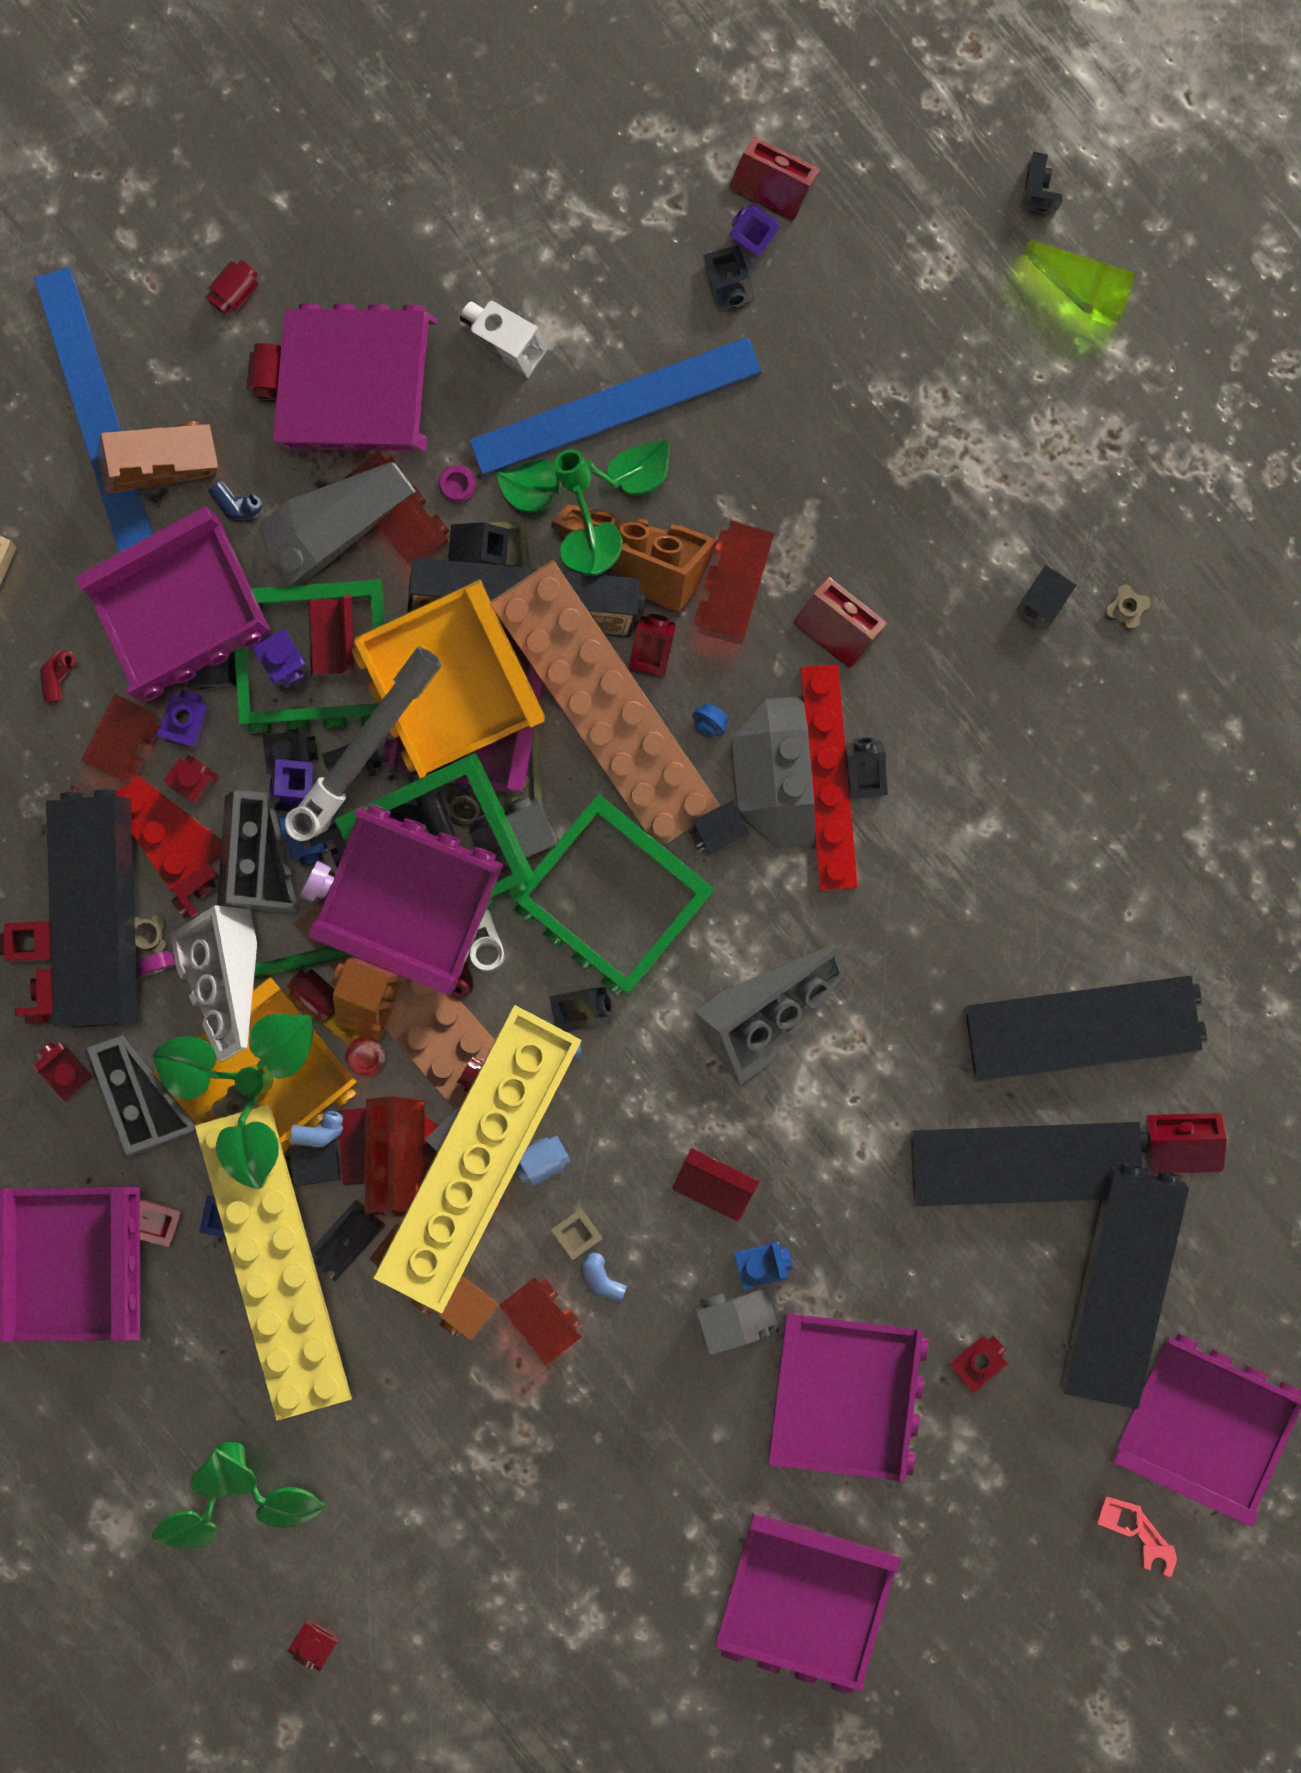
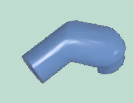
M334 1111L325 1112L322 1123L314 1128L292 1125L290 1144L312 1147L326 1146L341 1135L343 1131V1126L341 1125L343 1122L342 1115Z
M598 1253L588 1254L585 1257V1261L581 1263L580 1271L588 1290L596 1295L621 1303L627 1286L607 1278L603 1268L605 1259L602 1255Z

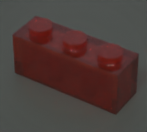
M378 451L343 479L390 462H395L403 474L404 472L391 456L384 459ZM414 485L412 487L416 492L376 524L410 568L413 557L432 559L449 545L445 535L450 532L437 514L433 517L428 515L422 507L427 502Z
M731 521L728 530L721 528L715 550L722 552L718 566L710 565L705 586L711 587L708 602L700 600L695 617V622L701 623L699 633L739 645L743 644L773 541V532Z
M399 1096L366 1099L365 1213L390 1217L405 1216L424 1179L425 1101Z

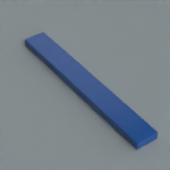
M67 267L34 277L117 549L120 553L153 535L139 489L105 494L96 452L100 434L119 432L121 429L71 268Z
M746 337L470 439V444L482 476L754 377L761 374L762 371L750 339Z

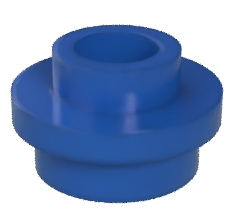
M704 703L701 708H696L692 713L695 721L694 726L699 732L708 737H713L714 735L722 736L727 730L725 725L728 722V717L722 710L712 704Z

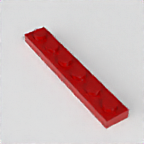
M838 664L801 667L802 694L808 727L814 795L820 891L853 889L858 887L839 667Z

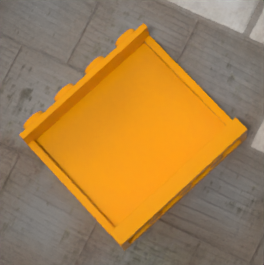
M481 580L475 581L356 637L354 641L357 647L352 649V653L361 670L367 668L373 682L368 683V686L377 704H380L394 685L395 681L393 679L417 647L421 646L431 651L443 665L420 697L413 699L390 730L394 739L400 736L406 748L405 751L401 752V755L410 773L417 771L420 779L425 777L426 773L529 725L533 727L545 721V715L502 624L490 605L491 601Z
M271 977L252 993L247 1048L225 1061H218L217 1059L212 1068L213 1071L239 1072L245 1067L256 1065L261 1060L252 1054L249 1047L250 1032L254 1024L261 1018L271 1014L302 1015ZM313 1029L311 1047L303 1066L290 1077L283 1079L273 1077L271 1089L264 1094L258 1095L259 1102L257 1104L258 1107L270 1105L283 1153H286L290 1147L295 1145L290 1144L292 1125L316 1127L322 1123L323 1114L333 1104L340 1108L356 1095L353 1088L358 1085V1082ZM205 1031L197 1036L210 1043ZM157 1070L154 1071L153 1075L162 1084ZM209 1077V1087L201 1096L193 1099H181L174 1095L172 1096L196 1125L223 1118L222 1116H216L213 1113L212 1107L214 1102L221 1101L226 1096L228 1087L235 1085V1080ZM234 1104L232 1110L238 1111L239 1106Z

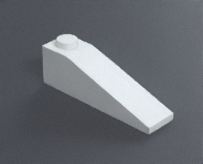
M214 905L170 933L179 976L181 979H187L192 989L189 998L193 1006H199L203 1013L202 1026L211 1046L215 1050L218 1061H225L246 1049L248 1045L257 941L251 909Z

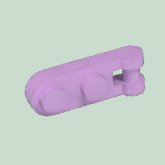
M317 861L298 897L317 906L319 901L325 898L334 880L333 876L335 873L330 871L331 867Z

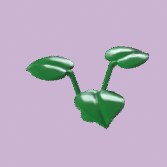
M666 439L630 448L613 458L607 467L608 475L596 468L591 460L585 462L579 451L570 449L561 452L554 462L550 460H535L514 468L497 470V478L506 500L515 509L524 513H537L546 510L551 506L554 494L561 493L563 487L567 491L574 493L584 518L586 529H578L567 535L561 544L560 555L565 566L571 571L582 573L586 576L598 575L611 568L617 561L622 551L623 541L618 528L612 523L606 522L593 527L582 494L588 488L591 481L590 472L613 488L621 485L624 492L629 495L647 494L657 489L666 478L670 445Z
M271 1014L258 1020L250 1032L249 1047L252 1054L261 1060L256 1065L245 1067L239 1072L213 1071L212 1068L217 1060L215 1050L210 1043L198 1037L184 1036L170 1039L161 1044L153 1053V1061L162 1084L168 1092L178 1098L193 1099L204 1094L209 1087V1077L235 1080L237 1091L241 1095L249 1097V1101L238 1119V1127L230 1126L222 1129L216 1141V1152L220 1164L233 1179L245 1186L254 1189L263 1188L267 1177L276 1164L279 1153V1143L274 1131L262 1122L254 1121L246 1124V1119L254 1105L259 1102L258 1095L264 1094L271 1089L273 1077L277 1079L290 1077L303 1066L308 1056L313 1036V1020L310 1015Z
M225 1442L213 1449L206 1462L191 1478L192 1490L200 1496L209 1498L204 1514L200 1516L196 1512L189 1510L174 1513L162 1520L154 1528L151 1535L152 1540H156V1542L162 1545L179 1549H196L209 1544L217 1535L216 1525L209 1522L212 1517L216 1498L225 1495L231 1497L232 1495H244L251 1492L256 1504L260 1505L256 1510V1518L268 1526L279 1528L294 1527L308 1522L324 1509L325 1502L319 1501L310 1492L293 1487L277 1489L270 1492L266 1498L262 1497L256 1487V1476L252 1469L246 1467L245 1447L238 1442Z

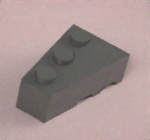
M233 790L225 796L217 906L290 915L300 910L298 898H295L290 878L292 874L289 863L286 862L281 842L283 839L270 793Z
M123 1035L86 1049L85 1054L124 1159L196 1132L193 1122L188 1119L173 1097L164 1089L152 1074L153 1072Z
M767 1288L726 1300L722 1293L700 1300L702 1307L694 1309L706 1351L709 1355L740 1347L759 1340L760 1337L763 1338L779 1332Z

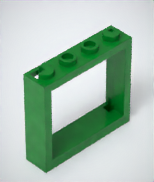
M381 580L251 588L260 608L308 605L310 599H340L343 595H351L352 602L371 601L373 629L385 624L384 595ZM241 647L235 650L239 725L242 729L248 728L249 733H270L272 726H286V731H298L300 728L309 730L308 724L323 723L325 729H338L346 727V721L360 720L361 726H363L379 705L376 703L251 712L247 648Z
M476 753L362 806L368 808L369 804H374L391 810L466 774L513 873L496 882L491 897L504 891L507 897L515 895L527 889L525 881L534 877ZM357 809L335 819L346 845L357 819V816H354ZM491 897L487 907L494 904Z
M598 793L533 871L534 877L525 881L528 888L513 895L512 901L517 904L513 910L525 921L531 924L535 919L546 928L542 934L558 948L564 943L575 953L571 958L587 972L593 967L604 977L600 982L606 988L610 989L617 996L621 991L629 996L710 898L715 889ZM596 815L694 895L688 905L627 978L529 898L531 893Z

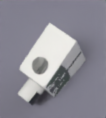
M471 301L464 307L460 315V321L471 327L470 332L481 348L526 378H529L549 349L537 326L494 301L488 302L484 309Z

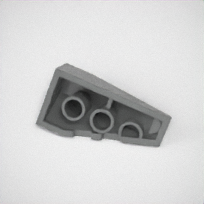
M390 462L289 499L261 522L268 556L290 586L308 582L416 491L395 462Z
M832 944L724 990L694 1012L704 1039L738 1084L741 1085L767 1066L778 1054L774 1049L786 1035L790 1034L793 1037L801 1028L797 1023L810 1008H818L847 975L838 947Z

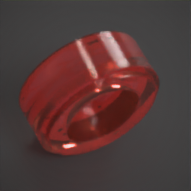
M360 1037L350 1043L346 1050L345 1059L347 1065L355 1074L368 1077L381 1070L385 1062V1052L379 1043Z

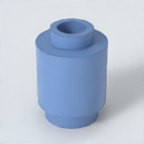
M557 1135L549 1140L546 1136L527 1147L516 1168V1172L523 1184L531 1181L534 1187L565 1170L564 1165L571 1162Z

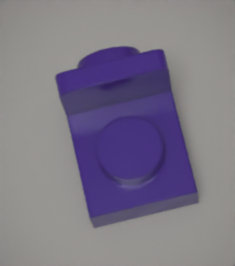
M285 629L278 631L252 647L276 688L282 684L284 688H288L304 678L302 672L307 670L308 667Z

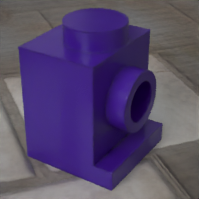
M752 203L749 204L747 209L742 207L731 223L733 229L728 235L760 257L781 225L774 217Z
M181 690L179 696L170 694L157 737L162 741L196 751L209 711L208 705L201 703L203 696L186 690ZM182 710L188 711L190 713L189 720L186 723L177 722L176 716L178 712Z
M275 760L274 774H271L269 793L275 798L276 810L291 811L299 806L312 788L313 763Z

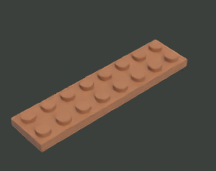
M554 560L491 600L490 605L648 835L664 846L693 827L692 820L720 807L710 789Z
M327 895L319 901L317 906L314 905L293 923L315 949L328 947V945L308 937L313 922L317 921ZM351 956L327 963L335 971L339 963L345 964L347 959L357 957ZM405 977L385 1030L455 1110L457 1108L460 1109L467 1092L463 1091L464 1086L457 1083L458 1079L472 1056L480 1061L482 1058H486L495 1040L459 998L454 997L451 993L448 995Z

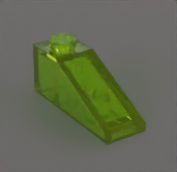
M1029 239L1024 255L1083 312L1090 313L1091 319L1103 324H1112V321L1119 323L1136 275L1135 272Z

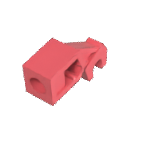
M1103 1495L1095 1523L1129 1537L1137 1534L1144 1543L1142 1545V1567L1151 1570L1153 1560L1160 1557L1165 1562V1567L1161 1574L1172 1577L1177 1561L1174 1546L1168 1545L1143 1514L1141 1506ZM1122 1507L1134 1513L1133 1523L1135 1526L1131 1529L1127 1526L1120 1527L1117 1525Z

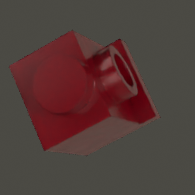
M188 755L186 759L182 757L178 759L163 782L198 807L219 776L202 762Z
M50 922L4 923V933H0V955H4V961L11 964L51 962ZM32 937L34 939V948L26 951L23 946L24 941Z
M980 1334L953 1357L947 1365L971 1393H976L980 1387L1008 1364L1003 1358L1008 1352L994 1335L987 1339L983 1334ZM984 1354L988 1358V1365L983 1369L977 1368L974 1362L976 1356Z
M308 1618L287 1652L294 1655L292 1658L301 1665L311 1670L314 1668L320 1672L340 1638Z

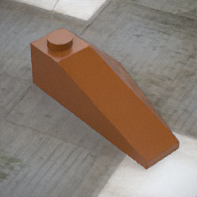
M568 504L552 520L551 528L564 538L575 530L586 529L580 507ZM588 508L593 527L609 522L618 528L622 536L621 554L608 571L617 577L640 579L639 591L645 592L646 599L659 603L662 607L679 612L695 594L714 552L717 540L683 526L671 524L670 530L648 526L649 520L637 518L636 522H625L616 520L615 515L611 512Z

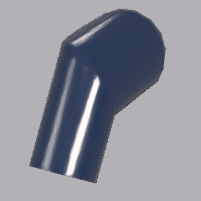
M223 481L216 483L208 490L225 516L230 519L252 520L260 515L262 501L257 495L250 494L249 497L233 496Z

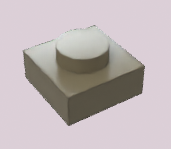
M582 1208L551 1229L572 1261L603 1239Z

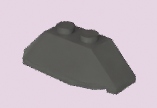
M803 696L765 699L732 737L738 811L744 819L777 848L816 845L810 749Z

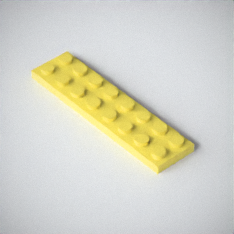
M516 1005L512 1006L385 1252L373 1279L438 1313H443L582 1040Z
M270 1105L251 1109L246 1119V1124L258 1121L268 1125L276 1134L279 1143L276 1164L267 1177L264 1187L260 1189L245 1186L233 1179L220 1164L216 1152V1141L220 1131L230 1126L238 1127V1119L242 1112L196 1125L195 1128L273 1410L278 1421L348 1401L352 1397Z

